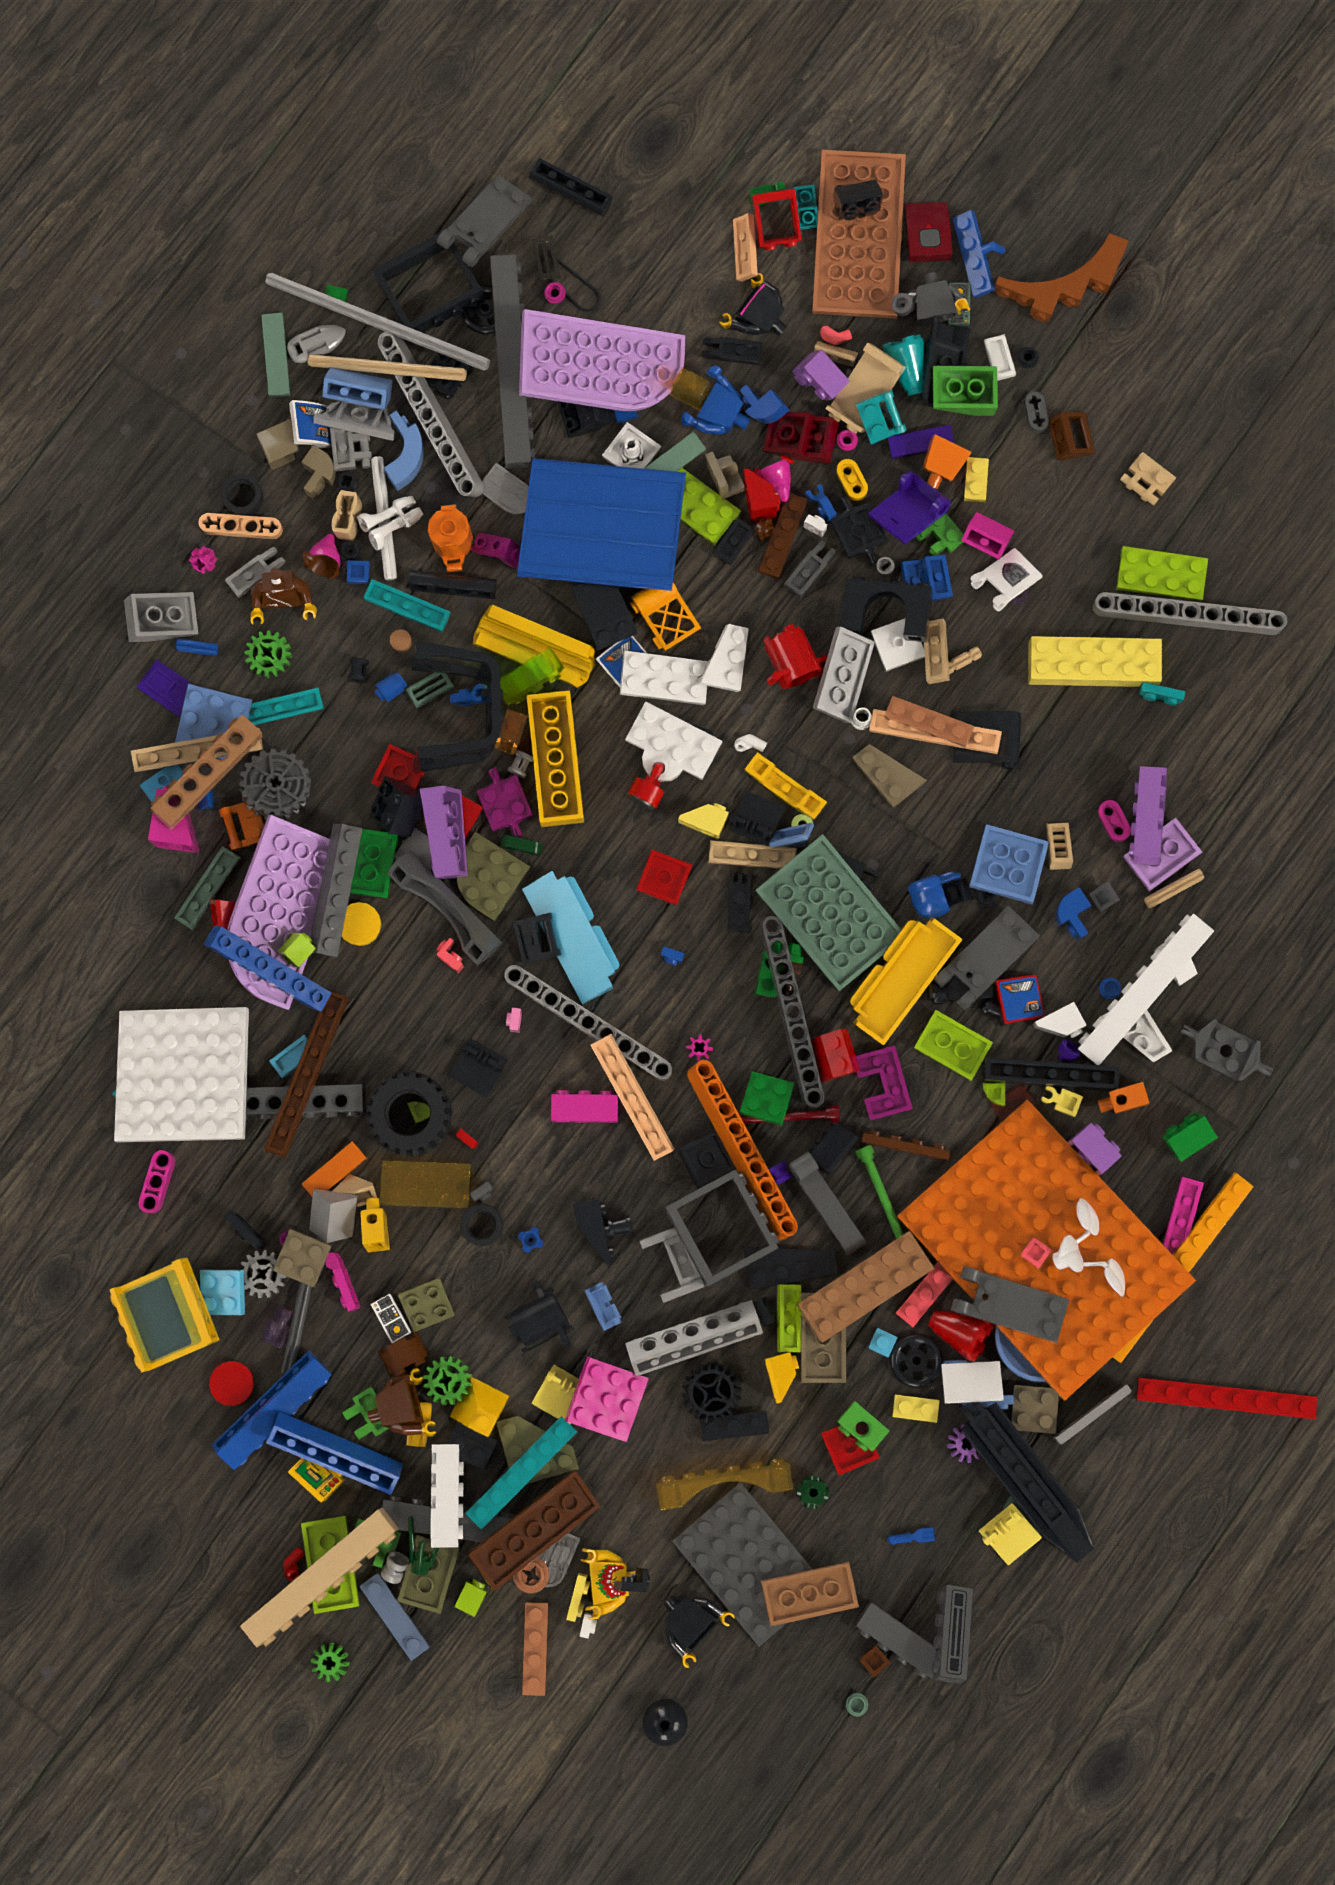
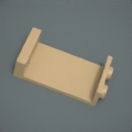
M867 343L864 347L865 353L848 378L850 382L838 393L833 403L825 408L830 412V417H833L838 422L840 420L846 422V428L855 434L858 431L861 433L865 432L855 403L884 391L892 390L906 366L871 343Z

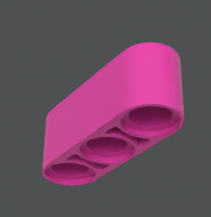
M164 1150L157 1151L151 1159L139 1199V1207L146 1213H157L163 1206L175 1166V1157L170 1152ZM162 1155H167L169 1159L168 1164L161 1167L159 1165V1158ZM156 1176H160L162 1179V1184L158 1188H154L152 1184ZM153 1197L156 1203L154 1208L149 1210L146 1207V1201Z

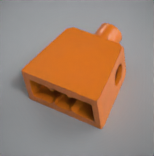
M936 434L932 435L923 464V470L931 473L927 483L934 489H938L942 479L948 482L952 481L970 456L971 451Z
M1143 1082L1110 1091V1097L1097 1100L1101 1113L1114 1110L1115 1114L1150 1104ZM1125 1096L1127 1102L1119 1105L1117 1098Z

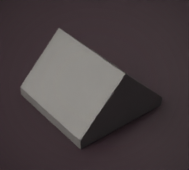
M314 1189L309 1230L326 1243L353 1237L357 1195Z

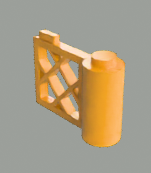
M674 583L672 591L642 589L630 597L632 601L629 604L635 614L639 612L655 636L652 640L659 650L663 648L664 651H667L701 629ZM675 599L681 605L680 614L667 611L669 603ZM666 606L665 611L659 610L662 607ZM654 612L664 614L662 626L653 624L648 616ZM666 615L679 617L676 629L664 626ZM681 618L690 620L694 628L689 631L679 630ZM663 629L676 632L674 641L667 645L662 639Z

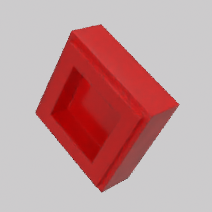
M461 1128L456 1133V1136L470 1148L475 1149L479 1145L475 1139Z

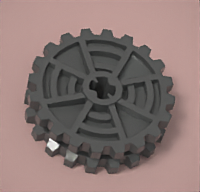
M271 749L270 753H266L264 750L260 751L259 757L253 755L251 757L252 762H246L244 765L245 770L241 771L240 774L241 799L247 803L246 808L249 811L254 810L256 817L263 815L264 820H267L268 815L278 818L284 817L288 820L290 819V814H299V808L306 806L305 801L309 799L311 778L308 776V768L303 767L304 762L302 760L297 761L296 755L293 753L287 755L286 750L283 749L280 753L276 752L275 749ZM278 783L277 788H273L272 785Z

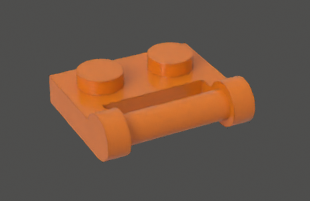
M246 802L219 809L220 816L224 819L229 835L231 851H238L257 845L265 826L262 815L256 817L254 810L249 811L246 808ZM238 813L245 840L239 841L232 814Z

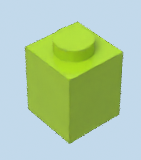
M293 933L278 949L277 953L291 967L299 968L316 948L311 944L313 942L312 939L305 933Z
M473 1579L472 1582L468 1580L455 1607L475 1617L488 1592L484 1588L485 1584L476 1579Z

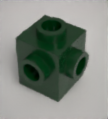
M808 1475V1479L803 1478L802 1483H798L796 1496L800 1497V1502L804 1503V1507L817 1509L818 1505H823L824 1501H828L829 1487H826L825 1481H821L822 1477ZM812 1488L818 1491L815 1497L809 1495V1491Z

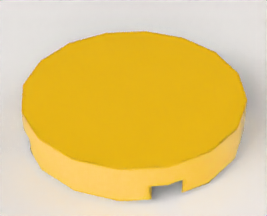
M357 902L348 905L341 936L352 945L363 946L370 944L377 938L381 930L380 915L375 908L367 903Z

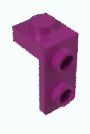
M479 532L471 551L475 554L498 558L510 568L517 569L521 546L510 538Z

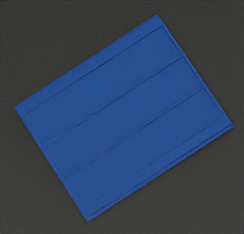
M533 458L517 576L520 578L530 577L672 591L686 473Z

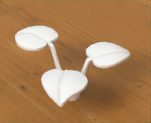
M1079 1198L1077 1217L1080 1224L1086 1229L1085 1233L1077 1240L1071 1235L1065 1236L1059 1251L1053 1253V1262L1059 1270L1070 1267L1075 1272H1081L1083 1266H1103L1108 1283L1121 1297H1124V1273L1114 1259H1109L1107 1262H1083L1078 1243L1089 1236L1090 1232L1094 1236L1098 1235L1099 1220L1092 1206L1084 1199Z

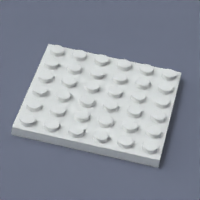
M247 1007L119 1011L114 1141L155 1142L245 1139L249 1009Z

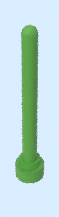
M872 1145L855 1151L857 1158L861 1159V1162H864L897 1239L903 1235V1231L873 1162L874 1150Z

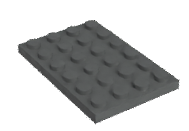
M741 1482L672 1540L759 1647L785 1625L770 1626L761 1580L812 1569Z

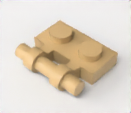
M1142 452L1128 470L1134 476L1131 478L1125 473L1120 480L1126 484L1125 487L1130 491L1134 490L1142 496L1141 499L1144 502L1148 501L1154 506L1159 498L1153 495V493L1156 491L1162 496L1175 481L1176 477ZM1138 481H1143L1149 488L1145 489Z

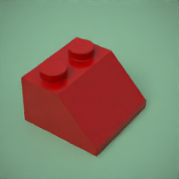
M744 469L743 484L745 486L751 523L759 522L763 518L766 520L768 518H776L777 511H780L779 504H781L779 492H775L774 486L749 469Z
M839 1029L811 1040L821 1084L860 1071L848 1029Z

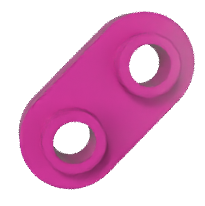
M1113 800L1104 801L1098 808V816L1110 839L1115 842H1123L1130 835V825L1117 802ZM1106 809H1110L1112 811L1111 816L1106 815ZM1116 828H1120L1122 830L1121 835H1117L1115 833Z

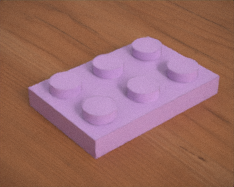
M1174 818L1163 826L1160 865L1133 864V856H1129V852L1123 858L1147 890L1151 891L1201 854L1202 851L1177 818Z

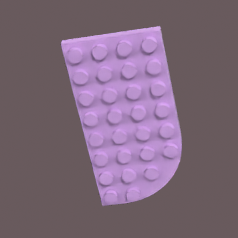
M527 309L522 311L520 396L619 411H638L649 408L664 399L680 379L685 359V335Z
M268 815L230 917L227 930L302 975L307 959L299 968L291 967L277 951L293 933H305L311 938L330 839L273 815ZM229 960L235 976L251 994L265 1002L289 1010L293 1000L292 997Z

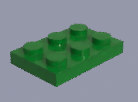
M362 829L350 894L388 899L391 877L387 872L394 864L398 835Z

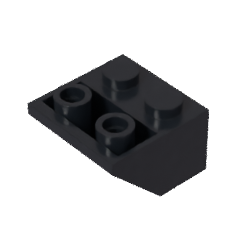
M876 179L834 188L833 195L839 220L845 219L846 221L853 220L861 215H875L881 209L883 197L882 190Z
M557 401L568 438L601 430L614 421L611 409Z
M384 776L382 784L379 786L376 800L371 807L370 815L389 834L411 837L423 807L421 794L415 788Z

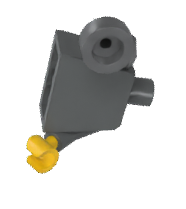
M935 272L924 276L925 285L918 286L916 290H911L908 293L897 294L891 303L894 313L898 316H907L917 308V320L920 327L932 324V319L935 316L939 317L940 322H944L949 319L959 318L962 309L970 311L969 304L964 296L954 286H948L946 280L938 281L937 273Z

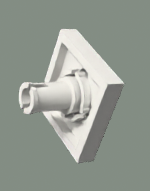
M627 422L602 454V458L613 466L644 469L654 460L662 446Z

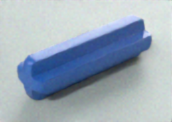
M177 639L176 649L182 652L217 656L219 650L218 645L215 643Z

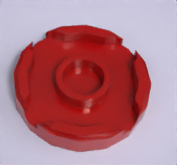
M229 1361L222 1363L215 1368L210 1377L209 1386L211 1394L216 1401L223 1405L235 1406L242 1404L249 1399L254 1390L253 1373L241 1362Z

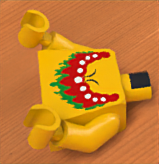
M583 1548L582 1551L587 1552L588 1557L581 1559V1561L590 1565L593 1605H597L588 1606L585 1610H593V1616L588 1618V1620L598 1619L601 1615L614 1611L625 1602L626 1596H629V1591L613 1590L614 1581H622V1577H635L636 1571L627 1572L626 1562H623L620 1556L609 1550Z

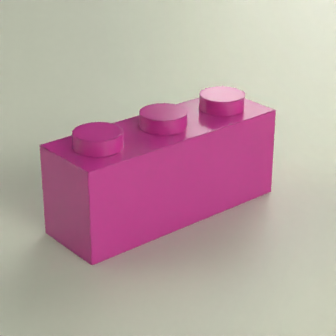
M557 1090L556 1094H551V1121L618 1123V1095H614V1091H600V1095H592V1091L586 1090L578 1091V1094H570V1091Z

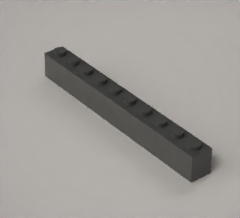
M516 254L490 256L505 469L531 468V461L535 458L534 448H530V440H533V427L528 426V419H532L531 406H527V398L530 397L519 395L522 325L520 316H522L524 304L519 303V295H523L522 282H518L517 275H521V263L516 262Z

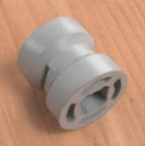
M393 1551L389 1553L386 1559L387 1564L383 1566L380 1573L385 1581L398 1584L404 1576L403 1571L409 1565V1559L404 1554Z

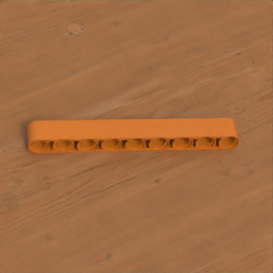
M700 1060L689 1068L687 1072L688 1079L738 1173H742L747 1182L745 1186L748 1192H752L758 1202L756 1204L757 1209L765 1214L769 1222L766 1224L769 1231H774L779 1241L785 1240L796 1233L798 1229L797 1222L716 1070L708 1060ZM719 1108L723 1110L724 1115L719 1111ZM729 1127L733 1129L734 1134L731 1133ZM740 1147H742V1148L744 1149V1152H745V1153H742V1151L740 1150ZM750 1166L754 1168L755 1173L752 1172ZM771 1205L774 1206L776 1212L772 1210Z

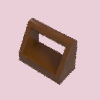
M1060 412L1049 419L1048 424L1057 461L1074 459L1095 453L1085 412ZM1069 421H1079L1085 448L1076 449Z

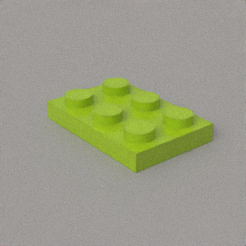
M935 1010L914 1049L972 1081L993 1042Z

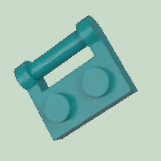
M892 390L884 391L855 403L871 444L907 430L905 423L901 422L893 400L894 394ZM885 401L894 425L893 427H887L879 402Z

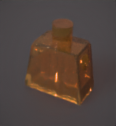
M507 709L501 725L500 736L494 748L514 755L528 716Z

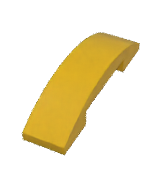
M758 752L744 769L773 794L813 820L827 804V801L810 789L808 791L776 768L775 764Z

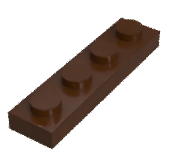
M789 493V498L783 504L759 568V573L779 580L808 499Z
M868 1130V1133H863L860 1143L943 1161H948L950 1151L945 1150L946 1146L933 1144L932 1147L924 1146L923 1141L911 1139V1143L902 1141L903 1137L889 1135V1138L880 1136V1132Z

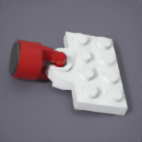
M645 701L625 741L644 750L642 761L647 776L645 780L639 777L635 778L627 793L628 797L650 810L656 809L665 793L659 788L661 783L665 781L671 782L682 771L703 780L722 741Z

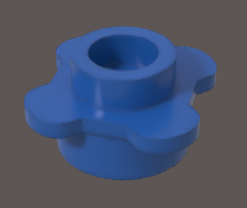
M535 1227L531 1228L530 1231L520 1232L518 1235V1239L523 1244L522 1249L526 1253H529L531 1249L543 1246V1241L538 1235L539 1230Z

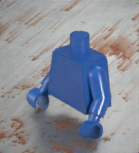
M712 366L706 371L708 376L716 379V383L697 415V419H694L687 412L683 413L681 423L684 426H692L703 433L716 435L729 434L734 425L744 430L747 428L751 418L741 414L744 405L742 396L727 378L720 374L722 370L719 366Z

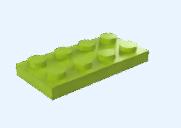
M681 468L677 472L686 473L680 521L716 546L739 517L741 510L726 499H721L718 493Z
M1123 546L1116 590L1202 602L1208 558Z
M346 1515L301 1523L307 1568L312 1566L349 1534ZM350 1572L346 1573L343 1576L345 1581L335 1589L333 1586L327 1589L326 1593L328 1595L320 1602L316 1603L315 1600L312 1602L314 1614L360 1606L355 1572L353 1574Z

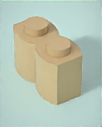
M341 490L336 499L337 511L332 518V530L338 539L353 541L358 531L357 516L362 512V502L356 492Z

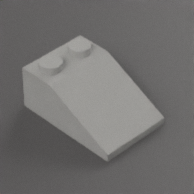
M193 592L130 594L124 600L129 642H150L199 634Z

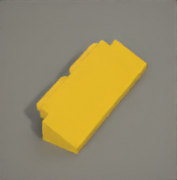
M933 917L930 918L926 925L918 920L917 922L909 920L884 953V960L887 961L883 967L876 965L851 997L850 1003L853 1009L859 1013L853 1023L884 1045L962 939Z

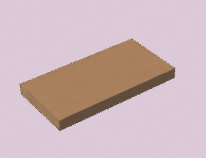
M849 1561L761 1580L770 1626L859 1607Z

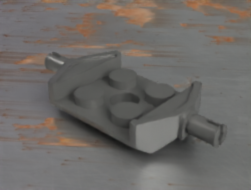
M1215 1019L1200 1031L1186 1025L1181 1030V1033L1193 1038L1194 1060L1238 1082L1245 1079L1253 1071L1256 1072L1258 1070L1268 1077L1273 1072L1274 1068L1260 1061V1041H1254L1218 1023ZM1226 1045L1230 1047L1231 1055L1229 1057H1223L1220 1054L1221 1046Z

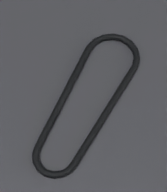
M543 253L538 257L536 262L538 269L552 283L555 281L540 266V260L544 256L552 257L555 261L561 264L564 268H566L569 272H571L573 275H575L578 279H580L583 283H585L587 286H589L592 290L596 292L598 297L597 303L595 306L588 309L581 307L566 292L565 296L578 309L589 312L595 310L599 306L601 296L599 291L594 286H592L589 282L583 279L580 275H578L575 271L569 268L566 264H564L553 254Z

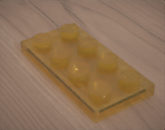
M382 1161L380 1205L468 1209L471 1164Z

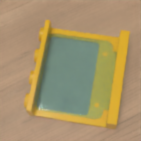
M188 1258L175 1260L171 1265L121 1287L109 1289L111 1292V1302L117 1308L119 1323L126 1331L127 1343L134 1352V1361L137 1368L141 1370V1373L155 1369L219 1341L218 1334Z

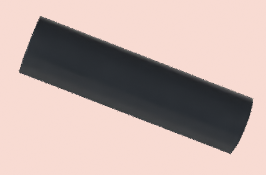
M541 158L537 160L529 172L530 179L602 217L605 216L610 208L613 196Z
M411 570L409 585L411 591L495 599L497 579Z

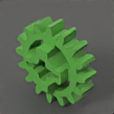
M270 630L267 631V635L259 632V638L252 636L251 638L254 642L246 644L250 650L244 651V654L249 657L245 660L246 663L252 664L250 666L251 671L257 670L258 676L265 673L266 678L270 677V673L277 677V671L279 670L284 673L285 669L283 666H290L287 658H292V654L287 652L291 649V646L285 644L287 642L286 638L280 639L278 632L272 636ZM258 649V655L255 657V651ZM263 649H265L266 652L268 651L269 653H271L274 660L271 657L265 655ZM281 649H282V657H281V660H279V659H278L279 653L281 652Z
M452 1356L449 1357L448 1361L445 1357H441V1363L435 1360L432 1361L434 1367H427L430 1374L423 1377L428 1380V1383L423 1385L424 1388H430L427 1395L430 1397L434 1396V1402L438 1403L441 1400V1405H447L448 1400L451 1405H455V1399L462 1402V1394L469 1395L466 1387L472 1386V1383L468 1382L472 1374L466 1373L469 1367L467 1365L461 1367L463 1361L458 1359L455 1362V1358ZM450 1366L455 1367L460 1373L454 1374ZM447 1377L452 1378V1381H449L448 1385L444 1384V1381L447 1380ZM442 1388L446 1396L441 1395L436 1389Z

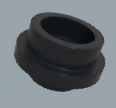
M1031 347L1022 348L1017 355L1018 363L1024 368L1034 367L1039 359L1037 351ZM1030 356L1031 361H1026L1024 357Z

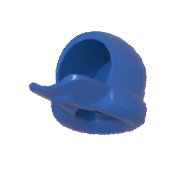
M948 872L940 876L932 875L910 883L908 892L910 893L915 912L925 919H930L931 917L938 918L948 913L950 908L941 884L960 878L961 873Z

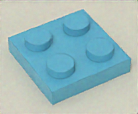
M200 1270V1291L209 1314L244 1315V1270Z

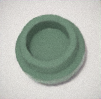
M853 1693L846 1700V1709L853 1716H862L868 1710V1700L861 1693Z

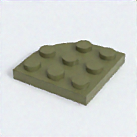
M475 832L466 845L468 876L458 877L457 883L461 894L468 904L495 922L529 871L530 866Z

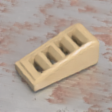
M1049 823L1046 825L1047 841L1049 842L1050 870L1070 869L1073 864L1069 823ZM1053 832H1064V835H1053ZM1054 841H1065V843H1054ZM1065 849V852H1055V850Z

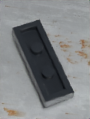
M767 1411L735 1414L732 1416L726 1415L724 1421H722L720 1416H717L716 1423H713V1417H709L707 1423L704 1422V1418H700L703 1441L769 1434Z

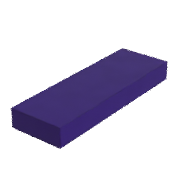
M951 425L888 437L891 458L897 459L927 453L931 437L935 434L954 443Z

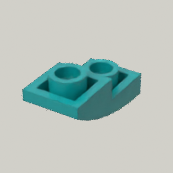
M815 185L793 187L796 193L800 230L817 228L818 207L816 205Z

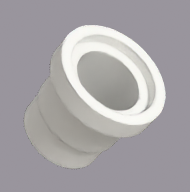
M866 708L856 709L851 723L852 726L858 730L869 728L872 719L870 711ZM864 713L867 715L868 720L861 722L856 718V715Z

